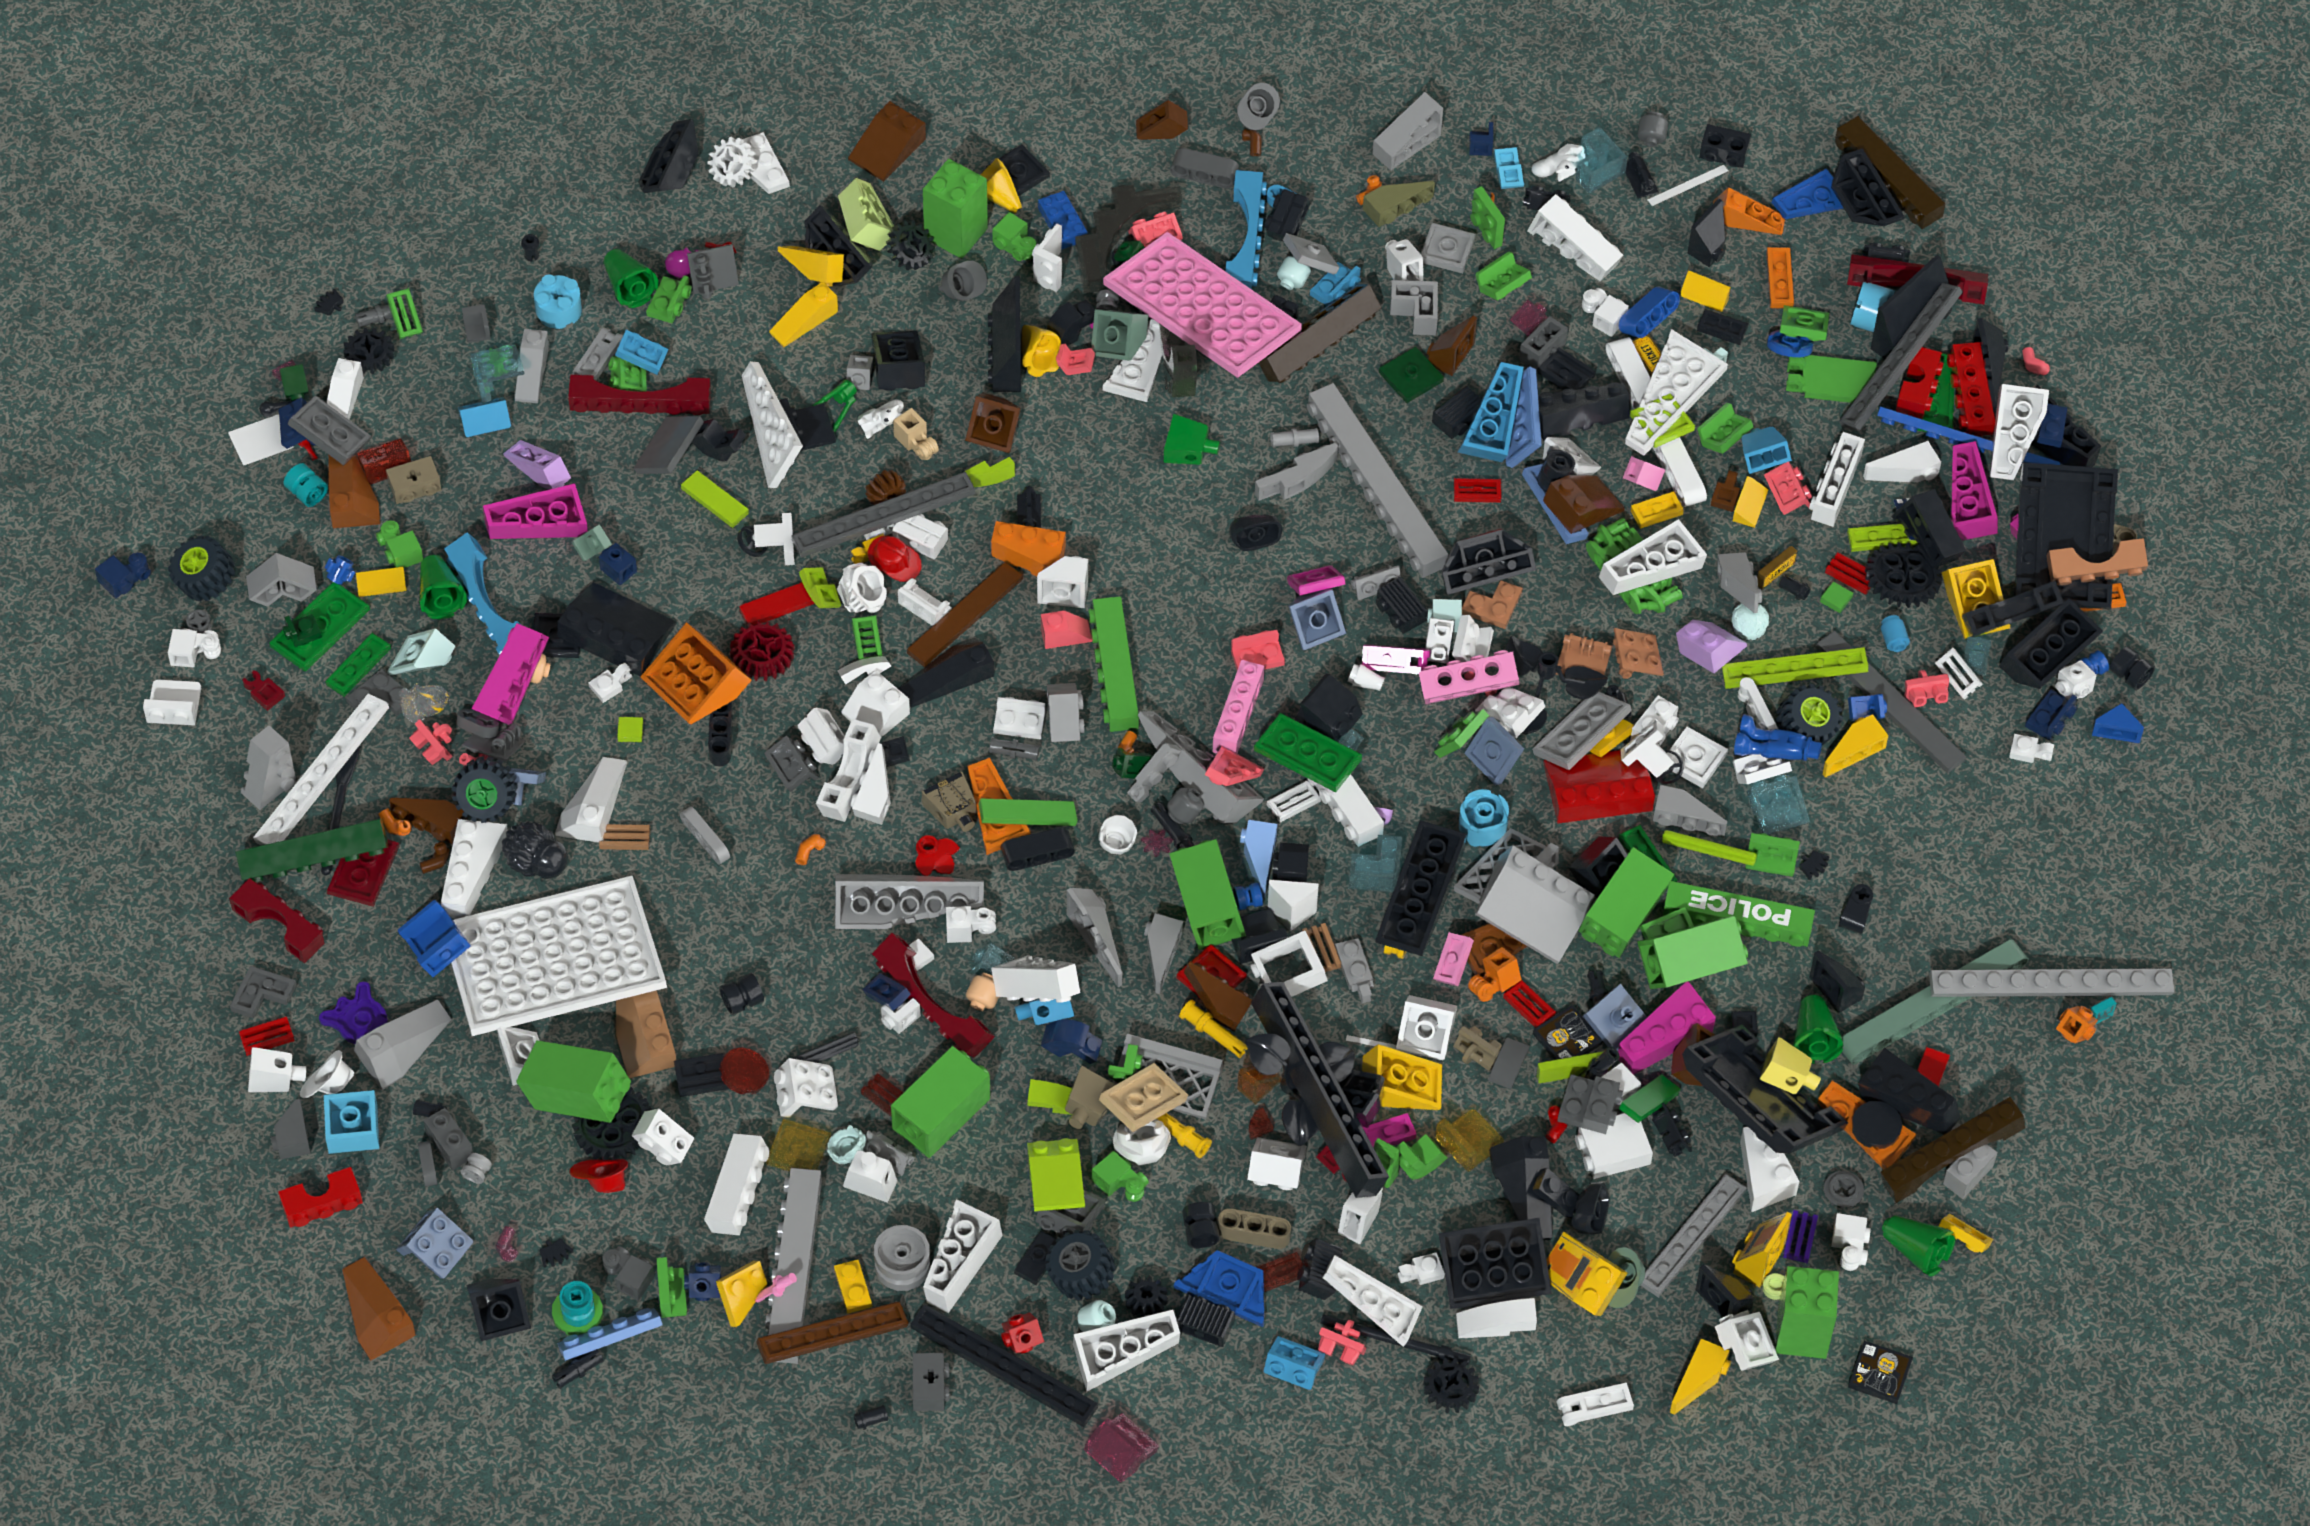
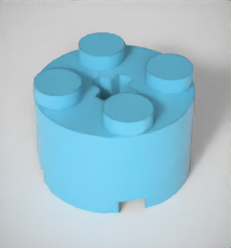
M548 274L535 287L534 303L536 315L545 326L561 329L572 322L575 323L580 318L582 305L580 289L576 280L566 276Z
M1863 282L1850 325L1874 332L1878 308L1894 294L1895 290Z
M1486 789L1473 791L1465 797L1460 807L1459 830L1467 834L1466 840L1471 846L1493 845L1506 833L1509 817V806L1506 800L1498 794L1497 796Z

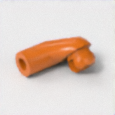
M1377 175L1368 177L1367 190L1356 195L1357 202L1360 205H1363V199L1366 194L1382 186V182L1379 181Z
M1127 731L1118 748H1123L1126 752L1135 753L1132 746L1137 739V735L1132 731Z
M389 808L378 813L390 834L405 836L410 833L411 823L407 820L394 819Z
M813 834L801 842L795 862L800 865H806L810 851L814 848L817 850L823 849L826 844L825 839L820 837L819 834Z

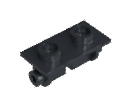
M1631 152L1628 155V161L1621 163L1637 198L1659 193L1641 155Z
M1531 186V189L1525 188V195L1529 196V198L1524 197L1523 206H1526L1527 209L1539 211L1544 206V203H1547L1555 194L1570 203L1571 195H1567V192L1562 190L1548 192L1544 191L1542 187Z
M1869 243V245L1864 246L1863 252L1867 254H1863V256L1909 263V260L1905 259V257H1909L1910 250H1905L1903 246L1894 245L1892 248L1883 247L1880 243Z
M1026 486L1022 494H1017V524L1041 528V496L1036 494L1033 487Z
M1662 1103L1665 1110H1657L1652 1113V1121L1660 1135L1668 1131L1670 1132L1662 1137L1668 1152L1673 1154L1674 1157L1681 1155L1684 1148L1692 1152L1688 1144L1692 1140L1685 1128L1680 1129L1678 1122L1681 1119L1674 1108L1669 1109L1665 1103Z

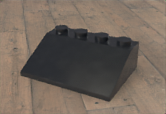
M1938 254L1878 308L1870 349L1883 359L1888 357L1941 284H1949L1942 259ZM1950 308V310L1943 319H1946L1949 316V314L1952 311V308Z
M1015 276L993 302L992 313H988V327H992V332H988V346H993V351H988V365H993V369L988 370V383H993V392H1021L1020 276Z
M593 582L568 605L558 620L557 627L558 638H563V640L573 645L576 644L579 648L617 666L626 663L631 669L630 672L641 676L649 667L677 622Z
M1539 1217L1438 1233L1450 1309L1552 1294Z

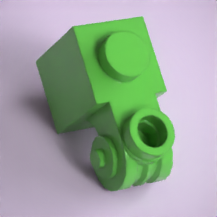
M1009 212L992 229L993 243L998 249H1004L1012 254L1017 261L1033 259L1032 252L1036 246V241L1034 238L1028 237L1027 223Z
M390 520L382 524L381 531L376 533V538L380 546L385 545L387 550L384 553L389 564L393 563L395 568H406L422 562V549L413 530L400 535L397 522Z
M1115 1151L1111 1152L1092 1168V1181L1108 1196H1111L1120 1187L1125 1188V1197L1129 1201L1137 1202L1144 1196V1188L1149 1183L1147 1177L1141 1172L1136 1174L1131 1169L1128 1159L1124 1156H1119Z

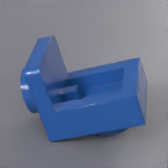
M1883 694L1848 698L1850 722H1854L1861 717L1866 718L1872 714L1877 720L1885 718L1887 703L1883 699Z

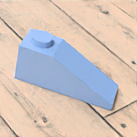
M1248 820L1247 829L1242 828L1240 843H1244V854L1254 882L1259 883L1262 898H1265L1277 837V824Z

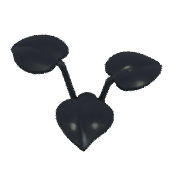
M1513 636L1510 637L1505 650L1508 653L1513 652L1518 675H1526L1530 670L1533 673L1538 672L1540 679L1535 694L1536 698L1540 696L1544 679L1549 680L1556 673H1558L1561 682L1566 683L1567 693L1578 699H1588L1595 696L1608 681V678L1600 672L1582 666L1567 668L1564 677L1561 671L1562 667L1557 666L1558 657L1552 652L1543 653L1536 645L1521 641ZM1543 709L1521 734H1530L1540 730L1547 720L1546 710Z
M1258 1034L1248 1038L1245 1044L1249 1051L1250 1060L1258 1072L1264 1075H1274L1281 1070L1283 1065L1280 1087L1284 1093L1291 1094L1292 1097L1299 1100V1102L1291 1100L1285 1103L1282 1110L1283 1125L1287 1134L1296 1145H1304L1319 1129L1288 1074V1064L1284 1060L1291 1053L1289 1044L1285 1039L1275 1034ZM1326 1042L1319 1045L1318 1047L1337 1082L1339 1083L1346 1079L1354 1066V1051L1337 1042Z

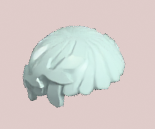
M1742 603L1734 608L1732 612V623L1736 635L1746 640H1756L1764 635L1769 625V614L1762 605L1758 604V613H1753Z
M849 1125L847 1129H840L830 1137L827 1151L835 1162L839 1164L851 1163L856 1152L864 1150L866 1136L861 1130Z

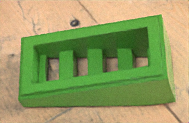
M876 616L852 618L851 625L858 661L871 658H864V653L876 652L877 656L873 657H881L882 650ZM871 628L872 631L859 632V629ZM873 636V639H860V637ZM875 644V647L862 649V645Z
M1377 1138L1374 1150L1389 1176L1383 1186L1389 1188L1399 1175V1149Z

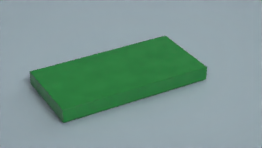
M1942 353L1940 362H1944L1941 376L1936 375L1935 379L1939 380L1936 393L1930 394V397L1933 398L1930 411L1925 410L1922 420L1953 429L1954 388L1951 386V374L1953 373L1952 368L1947 365V354ZM1907 377V382H1919L1916 379Z
M332 582L292 620L295 621L313 614L321 631L322 638L294 647L292 640H287L282 630L269 642V645L276 652L306 672L370 610V606L340 584Z
M1282 713L1276 717L1254 745V751L1335 793L1362 760V754Z

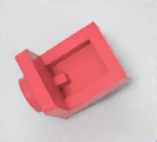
M1061 344L1056 361L1066 375L1088 373L1092 371L1095 352L1092 348L1070 351L1066 344Z

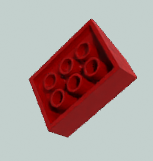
M1621 750L1608 752L1603 757L1595 754L1585 755L1570 770L1543 760L1557 824L1653 811L1655 794L1647 768L1639 760H1635L1631 765L1627 766L1621 760Z

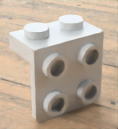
M1056 224L1053 229L1050 228L1047 231L1042 243L1037 244L1032 252L1033 281L1039 283L1043 288L1051 289L1055 292L1061 287L1062 258L1058 257L1062 249V226Z
M155 680L152 684L150 699H144L143 709L147 723L195 725L201 693L200 683Z
M789 1058L774 1072L780 1116L790 1117L801 1106L832 1111L838 1107L833 1069L830 1065Z

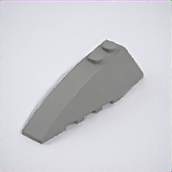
M1154 711L1139 712L1138 717L1157 751L1164 743L1177 745L1182 750L1178 755L1177 762L1169 767V769L1185 788H1193L1201 794L1203 808L1210 810L1215 820L1223 824L1238 822L1262 803L1264 798L1245 781L1229 786L1217 785L1211 782L1205 773L1212 763L1213 755L1207 751L1204 753L1194 748L1195 742L1180 734L1177 735L1178 729Z
M835 874V929H888L895 925L909 924L916 920L934 918L941 914H946V907L971 906L972 909L984 904L983 880L916 875Z

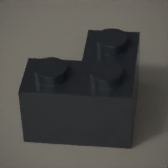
M1280 842L1279 852L1274 851L1272 880L1306 883L1309 844Z

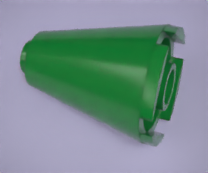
M620 249L609 251L605 255L603 262L618 302L629 308L640 307L652 299L651 294L654 289L655 291L658 289L656 274Z
M427 556L422 560L420 566V609L432 619L451 618L455 616L454 612L458 609L461 611L465 607L467 602L466 591L441 556Z
M1809 995L1800 1002L1793 1044L1795 1048L1812 1059L1811 1064H1815L1814 1060H1823V1063H1828L1836 1059L1843 1051V1038L1825 1000L1818 995Z
M1897 1215L1887 1218L1882 1226L1883 1237L1929 1277L1935 1276L1941 1271L1942 1268L1938 1267L1942 1260L1948 1261L1954 1248L1955 1236L1951 1235L1954 1232L1947 1228Z

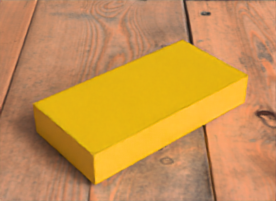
M403 567L356 573L359 597L406 591Z

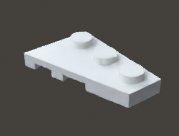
M762 132L742 139L750 144V149L756 153L752 158L757 160V163L751 166L755 171H749L748 173L751 179L768 194L790 187L789 180L765 134Z

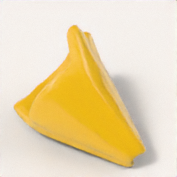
M995 158L991 165L980 174L987 178V199L1008 211L1016 213L1019 208H1022L1021 202L1007 168L1001 160Z
M1024 325L1022 327V365L1027 367L1030 375L1040 377L1046 372H1055L1059 369L1056 361L1061 345L1059 336L1053 331L1032 325Z

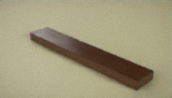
M1006 562L1002 564L907 649V654L923 667H926L1023 580V575Z
M898 1301L760 1337L756 1343L764 1364H769L903 1329L909 1323L902 1305Z

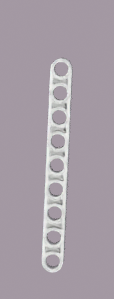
M1629 337L1606 343L1607 356L1620 382L1624 383L1629 393V401L1633 409H1636L1640 406L1651 378ZM1681 438L1674 439L1657 448L1653 447L1682 507L1706 501L1705 487Z

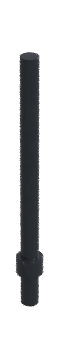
M1323 1314L1320 1324L1335 1327L1337 1322L1345 1325L1347 1320ZM1357 1323L1353 1325V1329L1359 1331L1362 1336L1403 1347L1385 1331ZM1411 1338L1404 1345L1405 1348L1437 1356L1438 1360L1441 1361L1447 1358L1449 1362V1360L1453 1361L1454 1358H1457L1458 1363L1462 1364L1466 1361L1467 1365H1469L1471 1355L1453 1351L1452 1347L1445 1345L1439 1347Z

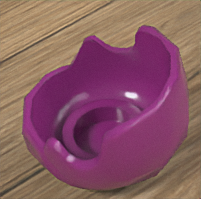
M688 248L668 254L665 260V267L669 274L678 278H683L684 275L689 276V278L691 277L687 253L691 252Z

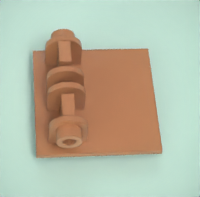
M1614 629L1613 644L1616 648L1615 655L1617 663L1620 664L1619 674L1624 679L1632 677L1634 671L1658 676L1664 675L1655 635Z
M1570 633V635L1565 634L1557 666L1562 667L1561 671L1564 677L1565 670L1573 666L1590 668L1605 675L1613 646L1608 645V642L1594 641L1593 638L1587 640L1585 636L1583 639L1582 637L1574 636L1573 633Z

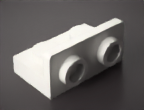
M1462 615L1452 653L1453 657L1456 660H1460L1461 663L1470 661L1471 657L1483 655L1484 658L1488 657L1494 632L1492 627L1479 628L1470 615Z
M998 697L993 734L1041 739L1045 720V703L1036 700L1026 701L1012 697Z
M1748 755L1733 760L1736 777L1740 784H1750L1792 771L1790 762L1782 761L1779 758Z

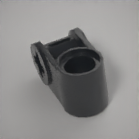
M1859 884L1852 889L1839 927L1860 934L1863 933L1873 899V891L1869 886Z

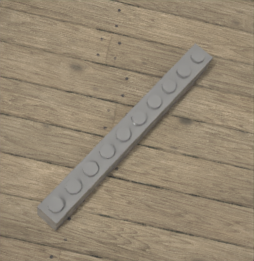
M1334 383L1309 393L1307 404L1309 414L1312 417L1315 416L1320 431L1323 434H1327L1330 444L1337 443L1343 465L1346 468L1349 467L1354 482L1357 485H1361L1366 500L1372 502L1375 506L1378 518L1385 521L1390 536H1395L1400 551L1403 554L1406 553L1409 557L1412 569L1415 572L1418 571L1422 578L1442 570L1448 558V553Z

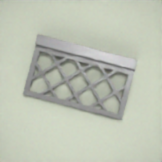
M1510 828L1454 886V891L1479 904L1486 889L1482 888L1481 882L1489 881L1492 875H1479V871L1491 868L1493 872L1497 861H1493V857L1502 854L1511 847L1507 846V842L1511 838L1520 842L1521 845H1515V847L1525 853L1530 850L1540 852L1539 855L1532 857L1551 869H1554L1559 862V846L1553 843L1545 846ZM1477 883L1479 889L1469 890L1465 886L1466 884Z
M1127 1034L1118 1067H1124L1128 1044L1137 1045L1139 1054L1143 1055L1141 1069L1148 1067L1154 1062L1162 1063L1166 1069L1163 1072L1169 1075L1179 1087L1192 1081L1198 1092L1188 1096L1186 1102L1172 1110L1206 1120L1219 1077H1221L1223 1071V1060ZM1180 1068L1186 1070L1190 1077L1177 1083L1172 1072ZM1203 1075L1213 1077L1211 1085L1201 1090L1196 1079ZM1201 1096L1205 1103L1203 1111L1192 1109L1188 1102Z

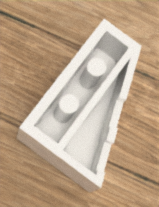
M1748 1126L1743 1128L1740 1144L1751 1212L1795 1196L1799 1180L1785 1154L1775 1153L1765 1142L1759 1140Z

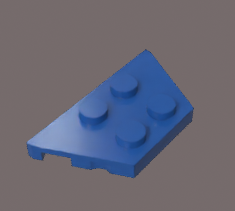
M1217 1250L1207 1257L1204 1263H1199L1191 1269V1273L1174 1283V1288L1193 1297L1201 1296L1215 1306L1219 1304L1225 1305L1235 1312L1236 1316L1261 1327L1264 1326V1273L1259 1268Z

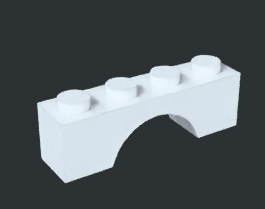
M852 719L843 739L844 752L839 771L832 781L824 783L816 802L823 816L843 822L846 821L851 809L853 795L858 793L861 786L859 785L861 775L864 771L867 772L870 765L868 763L869 755L872 750H876L881 739L875 725Z

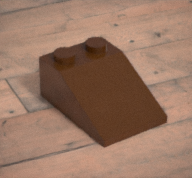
M889 101L875 115L849 155L848 160L884 182L926 140L925 122Z
M1568 475L1550 483L1543 499L1546 506L1570 534L1625 510L1623 505L1598 476Z

